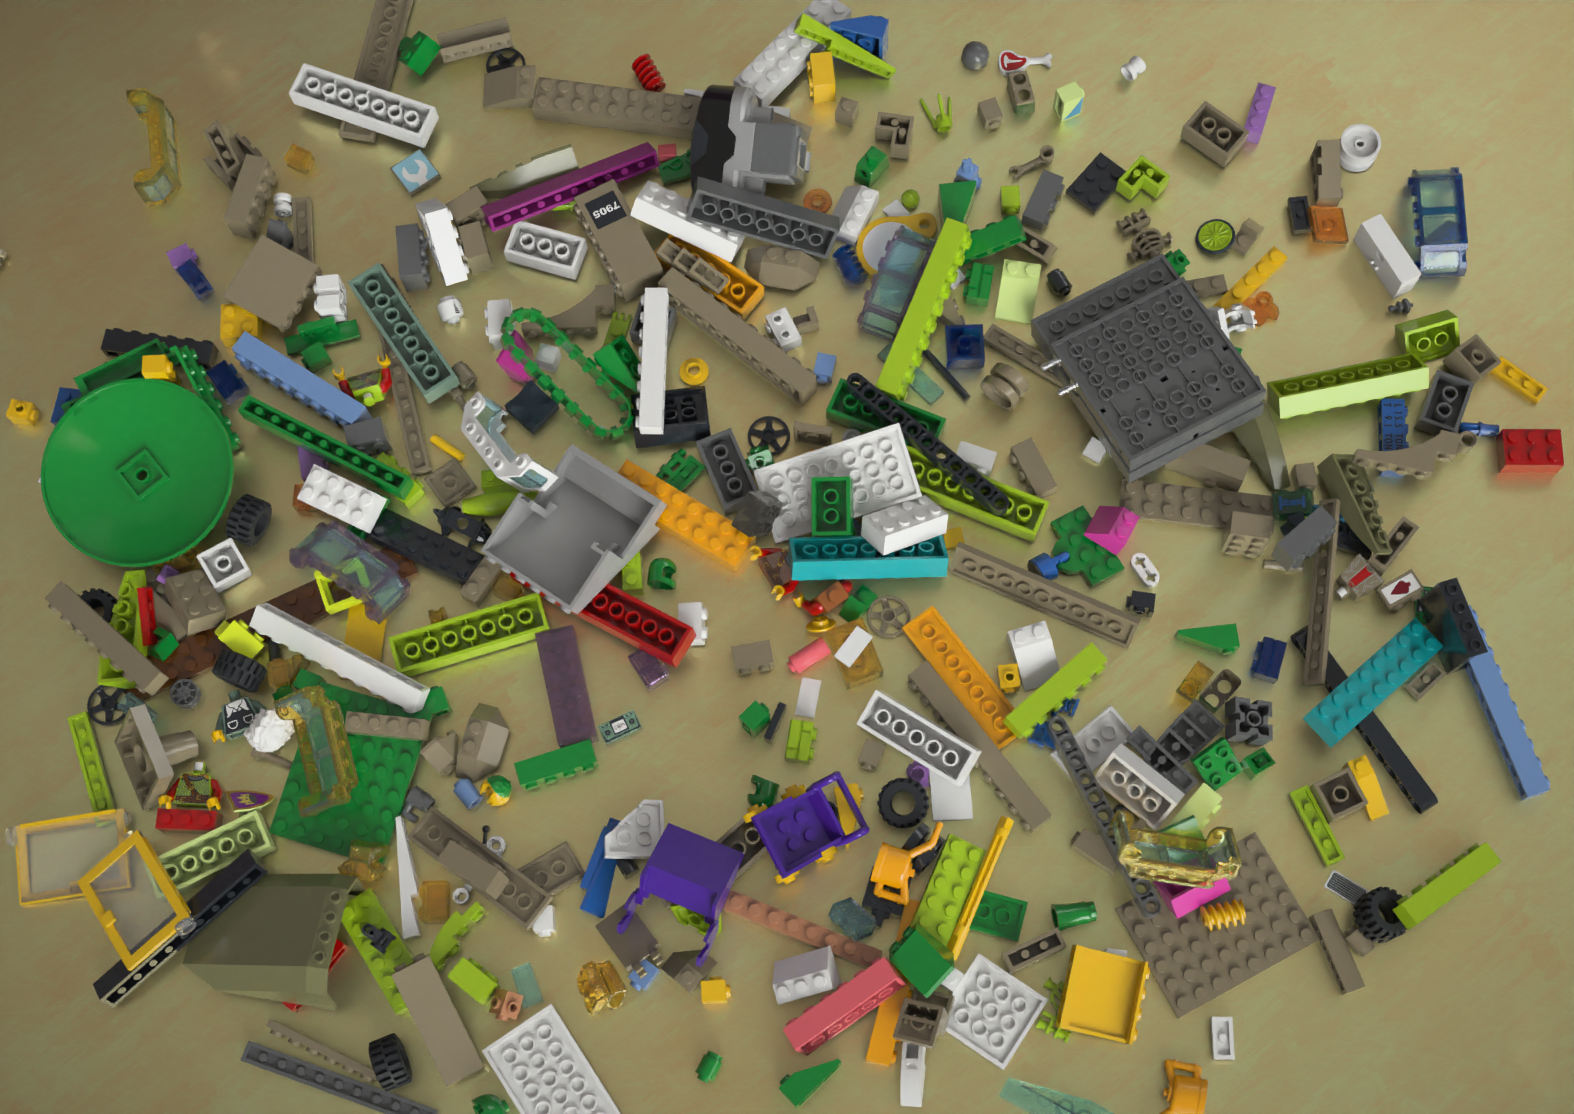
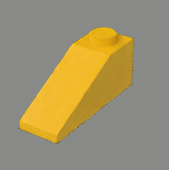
M1366 755L1347 762L1342 768L1343 770L1348 767L1350 768L1366 797L1368 804L1363 809L1369 820L1373 821L1388 814L1389 811L1376 774Z
M857 783L848 784L847 787L860 810L861 800H864L863 790L858 788ZM838 786L834 787V795L840 825L845 835L854 832L857 820ZM851 842L845 845V849L850 848Z

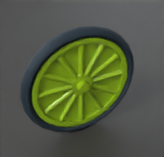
M1221 219L1206 221L1196 232L1198 247L1209 254L1225 252L1235 241L1234 228L1230 223Z

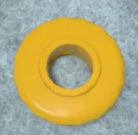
M693 357L686 359L679 369L681 379L689 385L701 384L706 380L709 373V368L705 361ZM697 367L699 372L692 375L689 373V369Z
M818 616L806 625V629L810 632H825L834 628L836 621L828 619L827 616Z

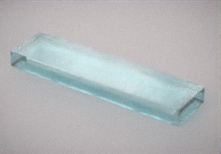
M891 342L877 354V357L884 364L893 345ZM916 367L914 371L915 379L909 386L931 406L944 394V390Z

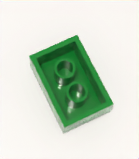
M850 476L811 477L812 536H854L853 478Z

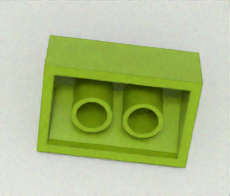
M1448 309L1394 325L1396 343L1401 355L1414 352L1425 362L1449 355L1460 346L1458 317Z

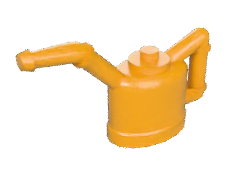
M937 821L929 841L927 840L925 843L909 851L882 842L870 881L876 882L873 890L874 895L897 902V904L907 905L909 903L908 879L913 877L915 870L912 869L913 864L910 863L911 859L928 850H932L938 841L941 828L943 827L942 822ZM887 885L900 889V895L884 890L883 886Z
M1166 1059L1164 1065L1169 1085L1168 1088H1164L1163 1096L1166 1097V1102H1169V1107L1160 1114H1204L1208 1080L1201 1079V1066L1196 1063L1190 1064L1176 1061V1059ZM1174 1069L1192 1072L1193 1077L1175 1075Z

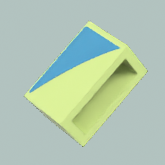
M1076 81L1056 89L1053 109L1061 122L1081 113L1085 93Z

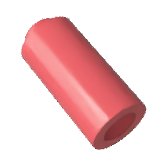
M822 637L789 656V662L786 664L792 673L796 672L799 674L831 654V651Z

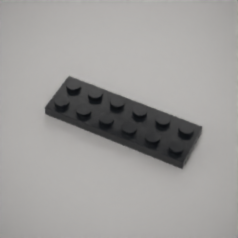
M387 508L377 519L371 533L366 532V539L463 586L485 557V555Z

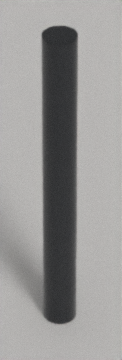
M928 348L923 350L922 354L956 392L967 401L971 397Z

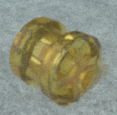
M444 606L436 611L433 609L428 610L431 624L448 619Z

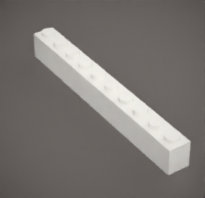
M269 603L256 606L249 626L254 628L257 633L271 637L272 641L288 646L289 650L303 654L304 658L320 663L321 667L337 672L338 676L348 678L355 685L369 689L370 693L378 696L381 695L386 698L387 702L398 704L408 713H415L423 709L430 688Z

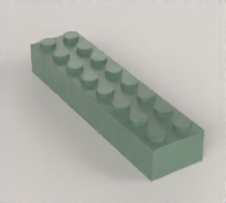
M380 263L347 282L428 404L460 385L456 374Z

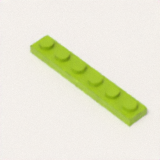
M84 711L70 716L67 719L93 812L115 809L89 713ZM95 817L97 827L99 828L117 822V820L104 822Z

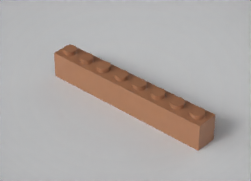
M733 890L730 891L723 908L724 912L814 949L831 946L834 957L864 969L869 968L875 959L882 956V950Z

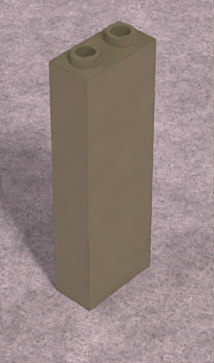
M421 953L412 958L414 962L408 965L404 962L394 967V972L391 973V976L447 1087L484 1067V1064L430 954L424 955V953Z

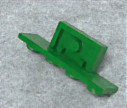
M326 316L317 321H307L302 325H298L299 334L285 337L284 341L289 356L301 353V351L319 341L324 347L360 337V332L356 319L337 323L334 316Z

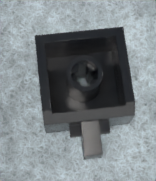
M873 866L863 898L862 908L872 910L871 914L875 915L873 926L881 928L884 918L889 919L890 916L901 919L905 905L897 904V902L874 895L873 890L876 882L870 881L874 869ZM909 877L908 879V891L910 888L912 877ZM887 885L883 886L884 890L888 888L890 892L900 895V889Z

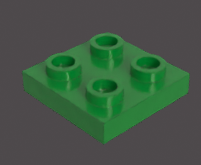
M1220 737L1190 759L1203 783L1207 784L1214 791L1243 771L1228 742L1223 737Z

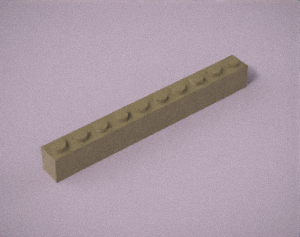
M926 661L908 675V685L914 692L917 690L921 695L920 700L926 707L930 706L934 711L932 712L934 718L938 722L942 721L946 726V730L982 751L974 767L980 768L983 772L982 777L988 784L992 783L996 788L994 790L996 795L1001 800L1004 798L1008 803V810L1013 815L1017 814L1021 819L1019 821L1021 826L1026 831L1029 830L1033 833L1049 821L1052 814L929 662Z

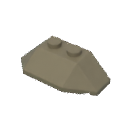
M763 245L747 251L744 268L754 280L762 285L795 291L810 282L816 281L820 262L802 251Z
M479 703L471 714L458 751L456 778L469 779L475 783L498 768L510 731L498 707Z

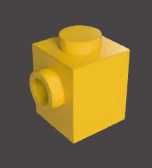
M11 399L6 417L13 423L34 427L35 421L39 418V409L32 402Z
M1018 663L998 665L997 677L1000 691L1004 692L1005 695L1015 694L1020 689Z
M721 976L709 977L710 981H701L703 1004L727 1003V997H731V987L727 985L726 980H722Z

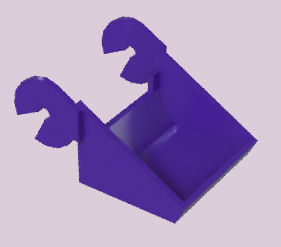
M668 823L640 874L639 888H636L631 893L624 905V909L628 911L618 923L617 933L623 934L626 931L637 905H642L644 899H648L651 893L705 916L704 922L710 924L703 939L706 945L696 959V966L702 967L718 933V919L744 853Z

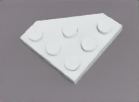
M643 800L604 838V859H649L664 832L663 800Z

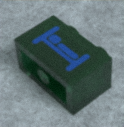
M1298 488L1296 491L1279 490L1277 493H1272L1273 516L1275 520H1287V516L1301 511L1304 517H1308L1313 513L1315 506L1312 490Z

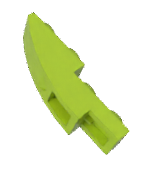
M477 901L463 915L456 910L437 935L431 948L430 956L438 972L445 966L444 962L449 957L453 958L460 951L459 947L462 944L457 938L463 937L468 932V927L483 917L485 909Z

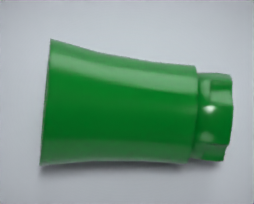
M1093 901L1051 904L1052 921L1054 927H1058L1059 931L1078 925L1089 924V922L1096 921L1097 911Z

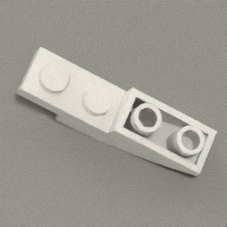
M907 1042L902 1044L900 1102L901 1106L922 1107L926 1047Z

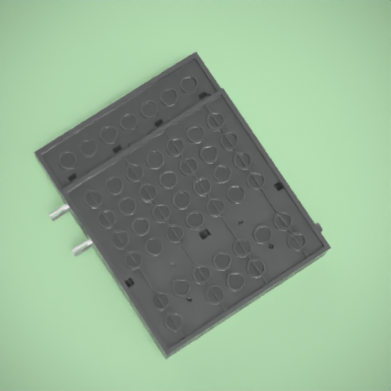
M1163 253L1031 320V336L1048 359L1047 362L1040 365L1042 371L1048 368L1052 369L1063 386L1057 390L1058 395L1062 396L1068 393L1128 483L1263 414L1264 403L1262 400L1266 396V389L1261 384L1259 376L1253 373L1185 278H1180Z

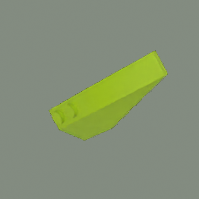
M145 570L125 571L118 592L119 598L117 604L113 607V616L109 624L147 657L148 646H143L137 593V588L147 587ZM100 655L97 684L124 689L136 688L135 685L137 683L134 680L132 682L128 681L122 675L124 673L122 669L116 670L110 664L112 660L109 657L105 659Z

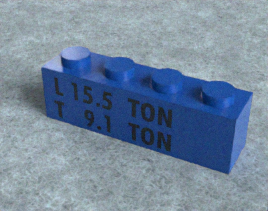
M1384 398L1379 401L1377 405L1378 451L1409 448V442H1406L1408 424H1405V417L1408 414V407L1405 406V399ZM1379 470V477L1404 476L1396 474V472L1390 470Z

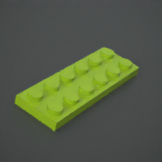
M951 833L948 834L910 926L912 927L915 923L919 924L947 947L986 851Z

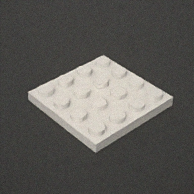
M978 953L952 994L955 1000L946 1032L1004 1070L1048 999Z

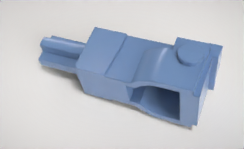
M971 158L963 159L961 166L956 172L954 182L976 180V190L980 189L982 179L978 174L979 166L972 163Z

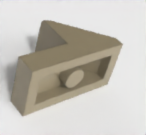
M1248 218L1242 223L1230 248L1245 256L1265 227Z

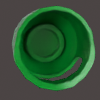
M668 558L654 559L649 566L647 585L655 589L675 590L676 582L671 578L677 572L676 564Z
M752 775L751 783L756 785L755 794H748L747 801L749 805L754 806L758 804L760 807L766 804L767 808L773 806L780 785L757 775Z

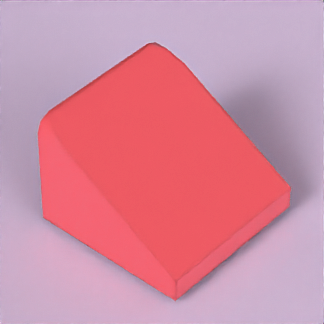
M676 143L658 145L659 162H667L677 156Z

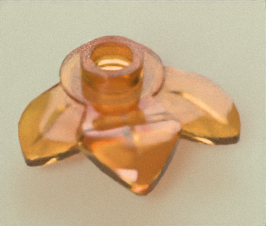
M1259 292L1255 298H1248L1243 303V305L1255 311L1254 319L1257 320L1255 326L1263 325L1268 318L1277 320L1279 316V308L1273 303V297L1269 292ZM1264 299L1266 303H1262L1260 300Z

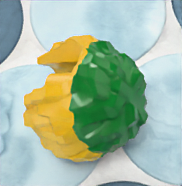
M493 775L483 780L479 794L481 795L483 792H486V796L489 797L486 803L492 807L504 805L510 797L511 782L504 778V776Z

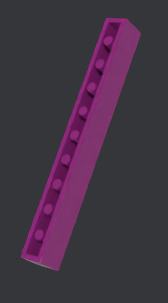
M645 142L482 206L481 210L485 223L492 232H495L574 200V197L614 179L616 183L657 168L660 166L657 152L649 142Z

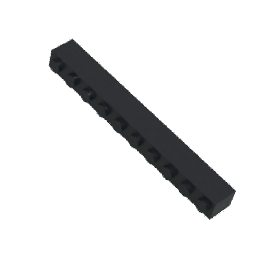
M250 849L245 850L186 902L191 911L190 917L175 929L177 932L132 971L126 968L121 959L94 982L93 986L99 1000L114 1008L264 877L268 870L261 858ZM173 913L130 951L131 955L173 920L177 914Z

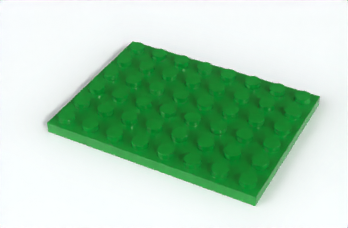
M320 681L269 833L383 868L396 829L395 817H399L424 741L349 734L344 731L347 711L417 718L426 719L430 723L433 715L422 711L408 713L398 704H391L382 699Z

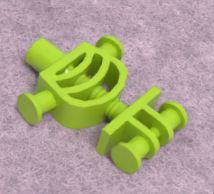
M1049 977L1043 987L1053 991L1050 994L1049 1000L1054 1009L1059 1011V1006L1054 1001V996L1061 1002V996L1057 990L1061 993L1063 992L1064 982L1060 981L1057 985ZM1043 1011L1041 1015L1050 1019V1023L1042 1020L1043 1017H1040L1036 1028L1038 1029L1039 1027L1045 1030L1046 1034L1051 1031L1055 1033L1054 1038L1059 1037L1067 1043L1071 1031L1066 1032L1059 1027L1057 1029L1052 1027L1053 1023L1057 1021L1058 1012L1054 1016Z

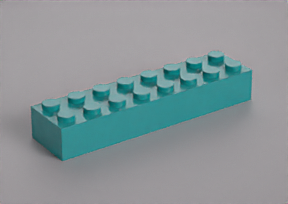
M943 535L886 555H882L862 536L789 538L788 562L792 580L947 576L949 557Z
M1415 617L1306 714L1303 720L1332 748L1444 646Z

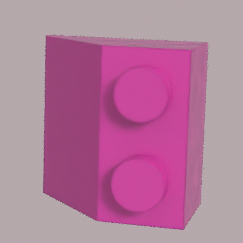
M1099 506L1083 535L1117 555L1126 545L1140 517L1125 507Z

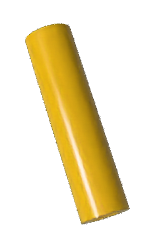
M436 433L430 438L432 443L457 460L462 461L466 455L464 452Z

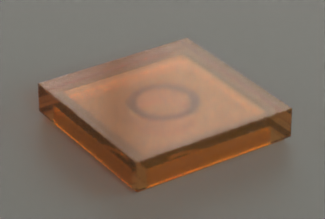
M1310 206L1307 209L1313 243L1347 244L1349 242L1343 208Z

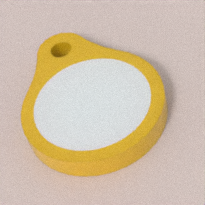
M927 212L911 216H889L879 218L868 224L861 232L856 246L857 260L861 270L870 279L886 285L901 284L915 277L922 269L930 241L937 233L938 225L935 216ZM927 224L929 228L922 229L919 225Z

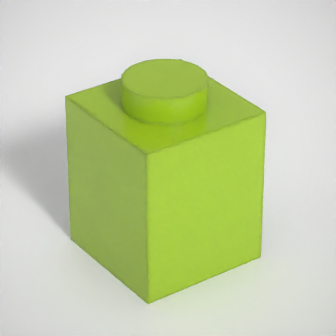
M1019 185L1001 186V214H1019Z

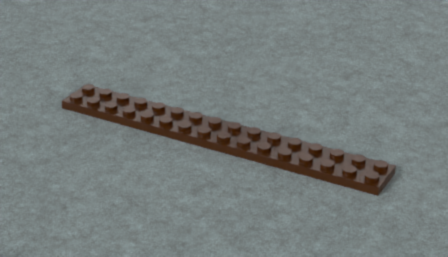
M387 548L359 559L364 564L374 595L419 575L412 560ZM356 572L328 583L334 603L363 592ZM316 579L265 602L308 625L330 616L326 611ZM256 607L226 621L231 624L233 620L238 622L241 619L250 625ZM249 626L248 630L254 634L256 632L255 629ZM217 627L201 631L179 641V646L164 662L153 657L151 654L147 656L169 678L154 695L170 689L178 680H190L213 669L221 651L232 650L214 633ZM261 635L265 639L263 641L265 644L267 639L271 638L267 635ZM137 688L126 689L130 702L133 705L152 697L147 692L141 693Z

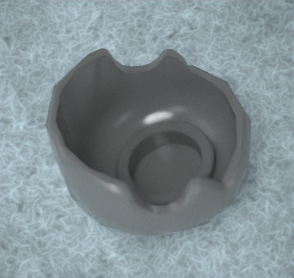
M969 42L962 51V63L971 70L984 68L989 58V50L982 42Z

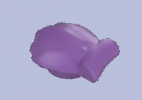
M916 760L909 764L906 769L907 777L919 782L922 787H929V768Z

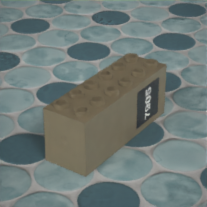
M610 180L574 197L576 205L573 207L580 225L583 224L587 238L591 239L595 253L599 254L603 268L607 269L610 281L614 282L618 296H623L625 302H628L645 294V288H657L658 282L664 276L662 266L635 217L630 216L631 210L615 180Z

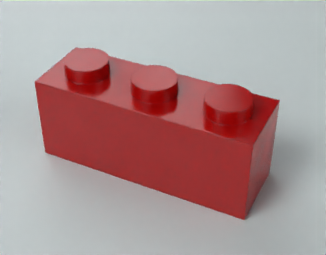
M158 808L155 828L161 832L206 834L222 826L223 815L218 811Z

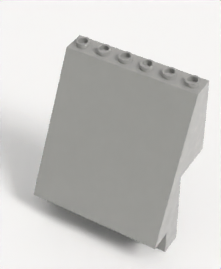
M571 444L554 469L559 478L546 491H540L534 501L519 492L481 549V552L486 554L485 559L489 562L501 564L499 568L504 572L516 574L514 577L516 580L523 584L525 582L531 584L529 587L531 590L538 594L540 592L546 594L544 598L554 604L556 601L560 603L561 606L559 608L570 614L572 611L578 615L660 530L655 523L667 505Z

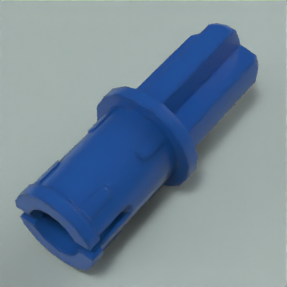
M1480 421L1478 423L1461 422L1459 432L1471 431L1479 437L1481 435L1497 437L1499 425L1484 424Z

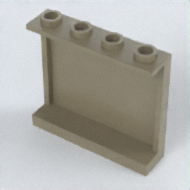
M261 235L222 297L227 303L239 306L277 327L284 333L291 326L295 314L300 312L305 298L311 295L312 287L316 283V276H322V270L317 264Z

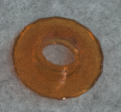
M820 188L812 189L805 195L803 204L806 208L826 213L831 208L832 198L826 190ZM816 199L823 201L821 205H814L812 202Z

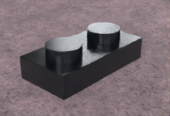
M1307 196L1289 197L1287 202L1293 234L1312 232L1313 225Z

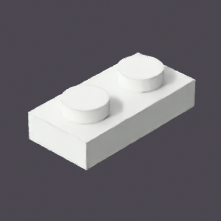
M1210 1017L1212 1059L1234 1060L1232 1017Z

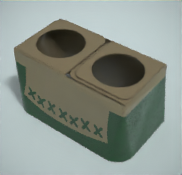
M1027 70L1009 74L1007 90L1014 113L1023 114L1035 111V98ZM1021 80L1026 81L1022 85H1018L1015 83L1016 81ZM1026 89L1030 92V98L1025 101L1018 98V92Z
M1223 669L1200 694L1198 701L1212 713H1215L1225 703L1224 701H1227L1239 688L1241 679L1231 670ZM1221 680L1230 682V692L1221 693L1217 687L1218 683ZM1214 694L1218 697L1219 703L1216 707H1213L1205 700L1207 695Z

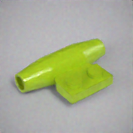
M492 470L481 471V487L484 494L463 499V513L465 515L478 516L505 514L519 492L534 501L539 491L523 493L496 477Z

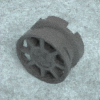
M189 679L176 681L170 689L171 700L183 709H191L201 700L202 694L199 687Z

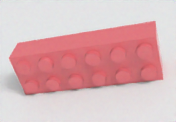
M885 957L875 959L869 968L858 971L854 975L855 978L851 981L840 984L837 987V991L832 994H826L820 999V1003L806 1008L803 1011L804 1014L799 1018H793L788 1021L783 1031L794 1049L808 1056L905 987L907 983L896 966Z

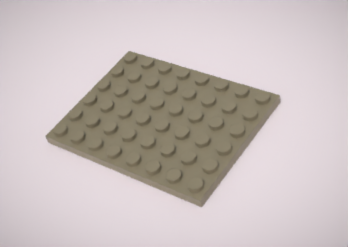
M1255 832L1210 856L1225 872L1231 890L1202 905L1207 909V905L1210 904L1215 907L1216 903L1223 905V902L1227 901L1230 904L1232 900L1235 899L1239 902L1241 898L1246 914L1244 925L1241 924L1240 920H1237V926L1234 927L1232 922L1229 921L1228 928L1221 923L1220 930L1217 929L1216 925H1213V931H1210L1207 926L1204 927L1202 924L1200 907L1177 919L1167 907L1156 886L1153 889L1160 900L1161 910L1154 918H1145L1139 911L1134 899L1115 908L1117 915L1144 961L1149 962L1150 972L1177 1018L1184 1016L1320 940ZM1146 904V909L1149 912L1156 911L1153 904Z

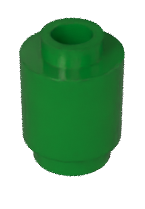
M708 1050L707 1054L703 1055L695 1071L698 1074L697 1078L705 1083H708L709 1080L714 1082L722 1065L721 1061L723 1058Z

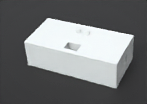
M1379 214L1361 223L1353 240L1390 296L1395 299L1412 290L1421 272L1383 216Z

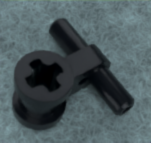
M361 922L359 925L361 933L372 940L370 945L384 955L390 943L397 939L396 936L383 927L379 930L368 922Z

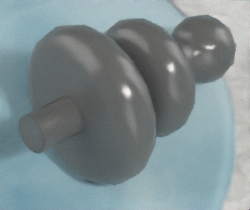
M1404 298L1401 302L1397 301L1395 306L1390 305L1388 310L1390 312L1396 310L1397 313L1403 311L1405 314H1408L1411 307H1413V303Z

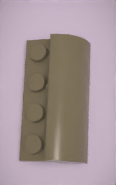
M149 567L145 570L146 585L153 588L156 628L160 627L172 633L176 641L179 642L187 634L165 595V585L156 580L159 574Z

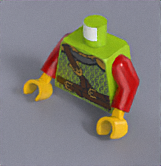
M385 354L386 359L382 361L378 355L377 361L382 366V369L379 368L351 376L347 380L344 379L345 372L341 366L342 372L336 374L333 369V375L336 380H339L338 384L342 392L364 406L369 407L374 405L375 402L382 401L385 393L392 386L391 371L388 368L391 364L390 358Z
M195 762L193 773H182L181 777L176 780L169 791L158 798L159 807L166 803V808L170 809L172 806L171 802H173L176 806L183 808H206L209 811L217 808V810H220L223 790L215 777L205 773L206 763Z

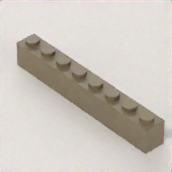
M62 581L45 597L50 603L48 607L56 614L60 612L62 614L60 618L68 625L72 623L74 625L72 629L80 636L84 634L87 637L85 641L93 648L97 646L99 648L97 652L103 658L107 659L109 657L112 660L110 664L116 670L122 669L124 671L122 675L128 681L132 682L134 680L137 683L135 687L141 693L147 692L153 696L169 679Z

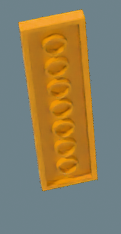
M933 605L902 627V631L919 653L929 662L999 750L1017 738L1003 723L1005 717L1015 708Z

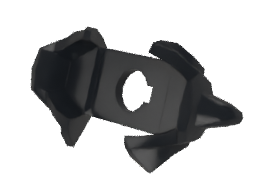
M458 506L442 510L433 509L434 514L438 517L437 522L441 525L442 535H449L451 533L449 528L471 538L467 545L468 548L473 544H485L492 534V530L485 522V519L482 518L478 521L461 513V508ZM458 519H467V528L460 529L457 524Z

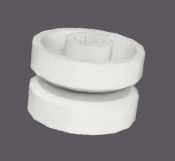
M1355 124L1345 129L1340 138V165L1352 172L1365 171L1371 167L1381 148L1379 133L1374 128L1365 124Z

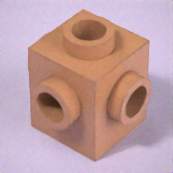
M496 988L490 1003L489 1012L496 1014L495 1018L505 1022H507L508 1018L516 1020L524 996Z

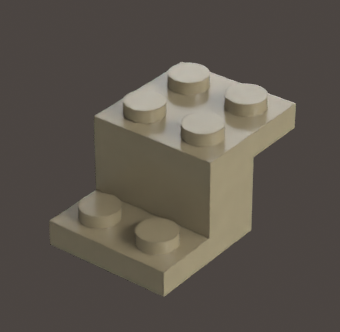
M914 986L911 999L904 997L893 1038L934 1049L937 1037H944L955 1000L954 996L934 991L926 998Z

